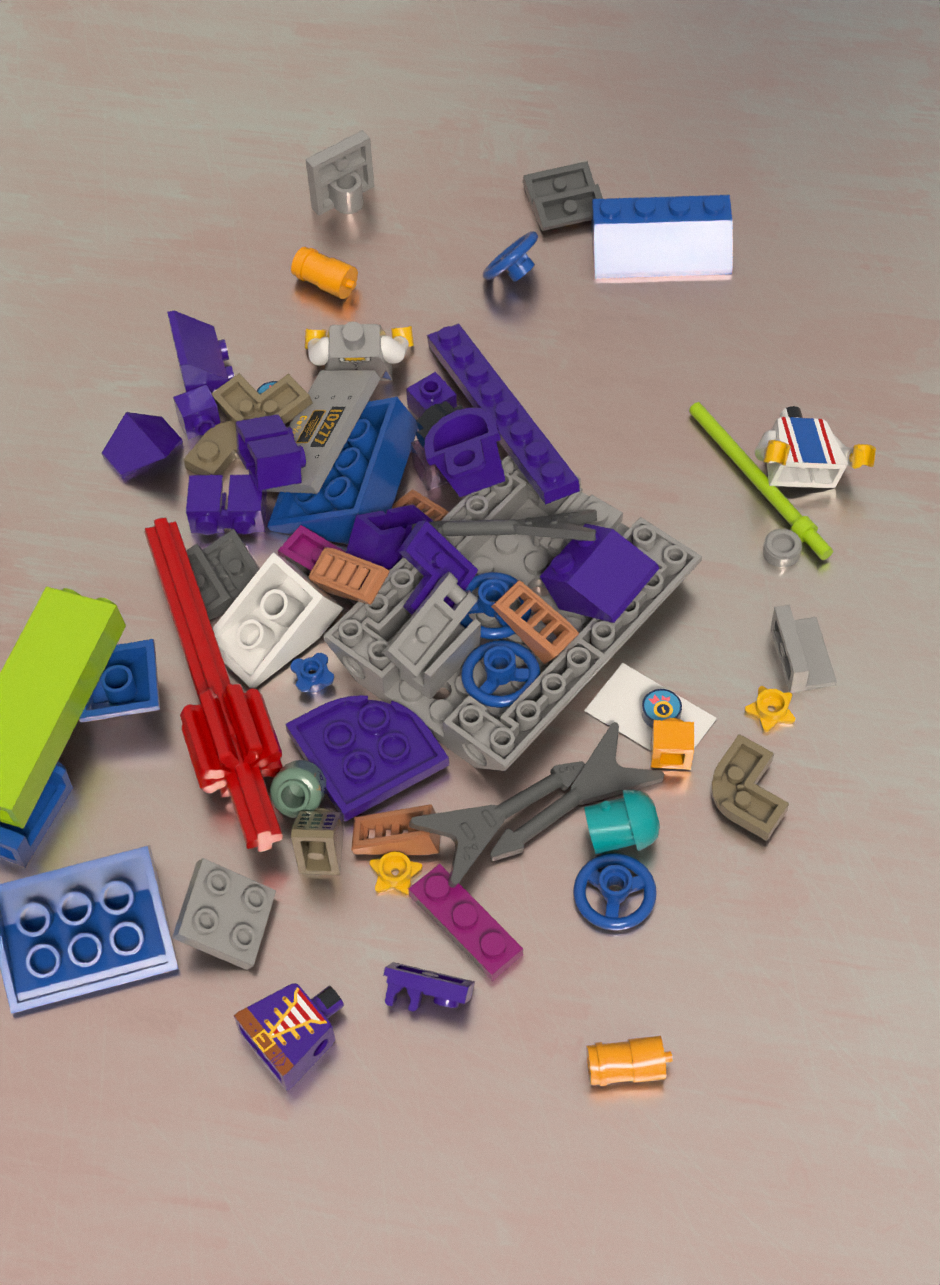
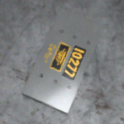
M320 370L308 392L313 404L295 416L289 425L293 431L297 446L301 445L305 452L306 466L301 468L302 483L266 489V491L318 494L381 379L375 370Z

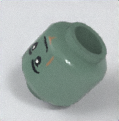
M295 760L285 764L273 778L270 787L271 800L275 808L283 815L291 818H297L299 811H314L323 801L327 791L326 778L322 770L306 760Z

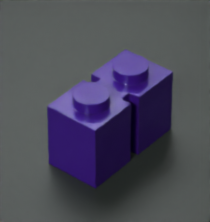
M279 414L236 421L237 454L246 470H249V475L258 491L302 483L301 468L306 466L305 452L301 445L297 446L291 427L285 426Z
M189 475L186 514L191 533L211 535L214 533H224L225 529L229 528L231 530L235 529L239 534L265 532L267 491H258L250 475H230L228 506L227 493L223 492V475Z
M413 504L388 509L387 514L383 511L356 515L346 553L391 570L403 558L398 549L412 531V524L425 520L433 522V520Z

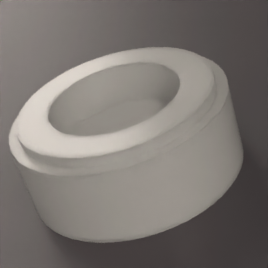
M788 529L773 530L765 537L763 555L774 566L789 567L800 558L802 549L801 539L795 532Z

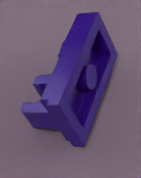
M396 962L386 966L383 976H387L386 983H388L385 997L386 1005L393 1006L396 1003L398 992L402 991L405 987L407 994L410 996L409 1011H416L420 1007L423 994L433 996V1003L437 1005L458 1008L459 1003L466 1004L472 998L475 981Z

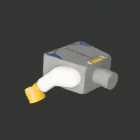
M354 321L348 322L345 325L329 326L327 337L326 329L311 330L306 328L305 349H308L310 361L318 366L325 365V370H375L381 378L380 381H392V364L401 362L408 347L414 346L412 326L391 328L392 338L386 336L381 325L360 324Z

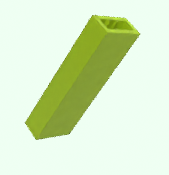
M46 586L0 672V822L24 829L126 627L117 605L106 598L92 599L81 596L76 591L68 588L58 590Z

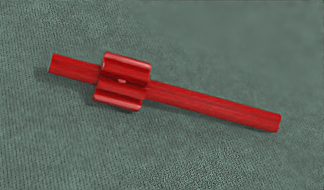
M167 518L154 520V526L145 528L144 533L200 702L199 705H186L180 714L183 723L181 730L199 786L205 793L211 794L219 789L222 797H231L247 849L257 847L258 852L269 850L272 848V843L281 841L283 838L263 779L266 776L275 777L283 768L280 760L282 750L263 695L257 689H250L244 693L241 684H231L177 522L168 523Z

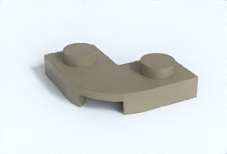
M240 373L211 393L216 404L235 425L236 421L279 414L283 423L286 424L313 404L310 395L289 373L262 394H259Z
M231 420L219 423L209 429L183 459L185 468L198 475H222L235 458L240 459L237 454L236 425Z
M739 734L715 768L712 780V797L717 808L725 817L767 841L788 811L789 803L756 785L772 763L774 753Z

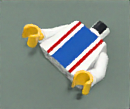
M790 406L782 410L780 418L776 419L771 430L763 434L755 449L756 458L767 462L769 486L835 488L847 466H851L854 469L860 468L862 465L874 467L876 448L868 444H857L853 448L846 447L833 434L827 421L803 418L801 409L796 406Z

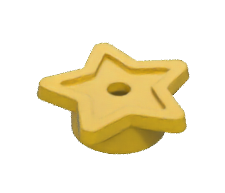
M760 686L758 688L757 701L745 706L747 714L760 719L764 732H769L777 723L793 724L795 722V717L788 708L792 698V693L790 692L783 693L777 689H767L764 686ZM772 706L775 708V710L769 711L768 707Z
M389 852L381 859H373L369 862L371 868L378 875L375 885L377 893L394 888L404 895H409L410 879L417 875L423 867L421 863L410 861L401 852ZM394 869L399 871L397 875H393L391 872Z

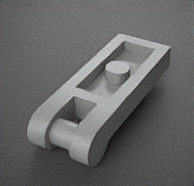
M450 571L439 579L431 593L382 652L410 679L418 676L478 600L470 590L465 592L457 584L458 579ZM446 596L455 603L453 608L443 601Z

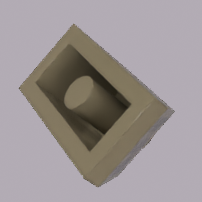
M316 808L314 811H299L291 831V840L299 874L340 875L344 835L341 812H333L326 808Z

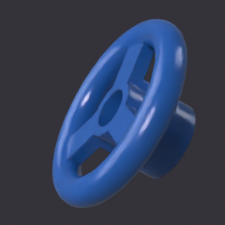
M534 231L528 232L512 243L485 268L483 278L491 280L505 270L509 271L507 274L513 282L522 278L535 266V263L526 253L537 242L538 234Z
M497 572L482 573L474 576L465 592L468 590L472 592L479 587L478 600L460 624L467 628L473 621L468 614L484 613L487 616L495 617L502 627L488 628L481 626L480 638L494 640L516 634L491 607L495 602L490 601H497L518 580L510 575ZM518 597L521 606L524 603V601L520 597ZM529 609L521 618L527 622L532 610Z
M505 640L488 642L474 649L464 661L461 671V679L466 692L479 703L496 708L510 707L540 675L539 663L534 654L518 643ZM515 655L525 662L528 669L516 668ZM484 657V669L487 673V680L478 688L473 679V670L476 664ZM510 681L526 682L515 693L505 696L492 695L499 685H505Z
M615 853L598 856L586 863L579 871L573 887L574 900L583 917L597 927L615 931L632 928L644 921L651 913L657 895L653 876L644 864L633 857ZM629 870L634 872L637 876L632 877ZM587 882L597 887L603 898L607 901L605 916L595 911L589 904L586 897ZM616 885L619 886L621 890L612 891L609 889V887ZM644 889V898L640 907L632 914L618 918L620 903L630 893Z

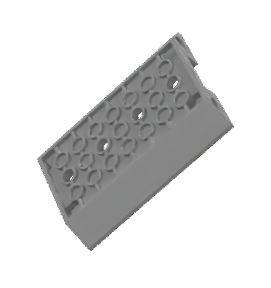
M507 455L502 460L506 481L468 494L441 521L518 520L527 517L554 515L569 496L545 505L511 457ZM576 475V477L579 479V485L581 488V478ZM642 517L630 528L620 523L615 531L654 560L660 569L615 623L560 610L550 593L544 597L540 596L541 599L563 616L579 634L554 659L546 664L534 654L517 634L499 639L515 642L526 647L534 654L540 667V675L510 707H489L472 698L466 692L462 683V666L441 687L450 691L451 694L447 698L440 700L428 699L401 679L400 669L382 653L412 616L403 605L424 577L404 557L389 571L387 578L371 605L357 602L323 637L324 641L360 685L386 703L391 704V701H394L410 709L423 720L437 741L473 767L506 771L702 561V556ZM518 534L443 536L478 569L476 575L488 572L503 573L520 580L530 589L534 587L546 588L540 576L555 557L548 554V550L540 546L538 548L534 545L535 536ZM479 587L472 591L477 598ZM519 598L509 606L514 612L520 607ZM531 611L530 618L535 614L533 611ZM484 613L468 614L472 620H478L481 626L488 628L502 627L495 617L487 616ZM541 620L534 629L539 633L546 625ZM552 632L545 639L552 643L557 637ZM515 655L516 668L528 669L525 662ZM484 657L476 664L473 670V679L478 688L487 680V673L484 669ZM510 681L505 685H499L492 695L505 696L515 693L526 682Z

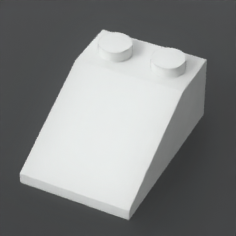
M273 552L215 624L213 631L224 663L250 688L255 689L317 641L344 608L323 589L311 582L309 577L295 564Z

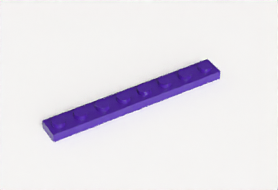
M460 324L447 326L437 332L428 334L427 339L430 349L472 406L492 413L500 430V444L545 505L579 492V479Z

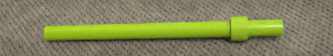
M700 402L694 403L689 409L690 414L791 525V531L800 537L802 543L806 542L821 560L829 558L833 553V549L817 533L818 527L808 516H802L776 486H769L768 477Z

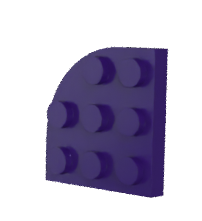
M363 695L343 697L329 701L285 724L287 733L303 758L322 770L326 778V794L337 811L341 812L344 822L449 766V757L423 720L407 707L391 701L390 704L382 701L368 700V696Z

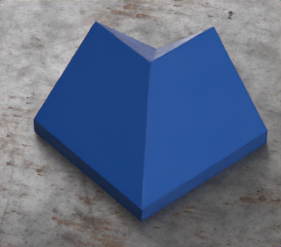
M154 639L116 645L79 718L81 723L160 710Z

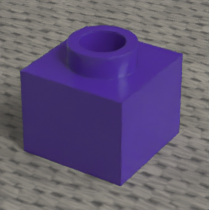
M436 372L406 388L407 407L417 418H420L425 410L435 404H442L447 401L453 408L457 406L456 393Z
M207 385L173 397L178 420L188 440L204 435L209 429L221 423L217 404Z

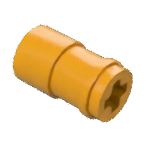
M300 248L291 264V273L299 280L314 284L320 290L340 299L347 298L357 284L358 271L356 267L336 258L325 256L314 248Z
M661 1036L633 1038L625 1042L606 1044L595 1042V1045L586 1046L588 1074L591 1085L607 1086V1083L626 1081L638 1083L666 1080V1063L672 1062L671 1051L664 1052Z

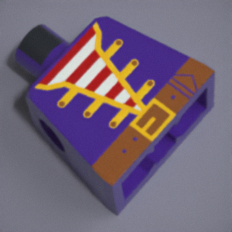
M292 983L240 1010L233 1016L239 1033L285 1090L289 1091L334 1044L336 1040L334 1030L328 1018L343 1008L344 1003L330 985L310 999L297 983Z

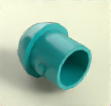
M623 790V798L603 801L599 804L584 807L595 854L620 850L621 848L636 845L639 852L656 841L659 836L660 823L655 804L647 793L638 790Z

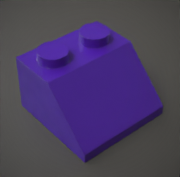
M175 310L167 312L186 392L207 385L210 392L213 393L234 377L232 365L225 367L223 362L229 360L225 339H217L215 327Z
M585 523L583 527L596 530V540L572 539L559 555L552 560L540 578L560 610L615 623L660 568L654 560L614 529Z

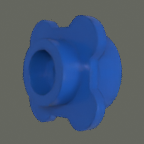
M316 653L313 657L304 660L297 658L292 661L290 667L291 671L297 676L296 687L299 691L315 693L333 683L334 674L328 670L327 655ZM315 670L316 673L309 674V671Z

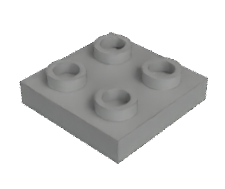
M363 130L305 159L311 207L318 215L333 208L343 214L356 213L363 206V193L375 187L370 137Z
M202 858L196 862L172 938L248 970L254 966L276 890Z

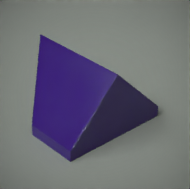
M126 412L103 449L102 456L123 480L142 467L166 458L183 441L162 416Z

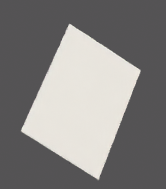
M622 663L584 711L608 726L614 722L618 723L620 733L651 751L653 728L648 726L642 718V702L649 692L667 688ZM678 696L682 703L680 720L683 722H694L695 748L717 718Z

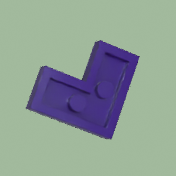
M427 520L418 521L398 549V552L424 576L403 605L412 615L431 593L439 579L450 571L458 579L457 584L464 591L478 572V569ZM448 596L443 600L453 608L455 603Z

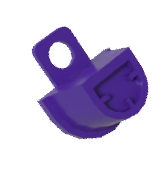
M465 408L442 417L431 427L425 437L424 449L426 460L429 466L435 464L459 497L506 481L497 441L501 440L500 430L492 413L482 408Z

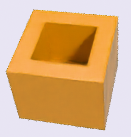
M668 718L663 721L654 720L651 736V768L691 770L694 755V722H683L677 718Z

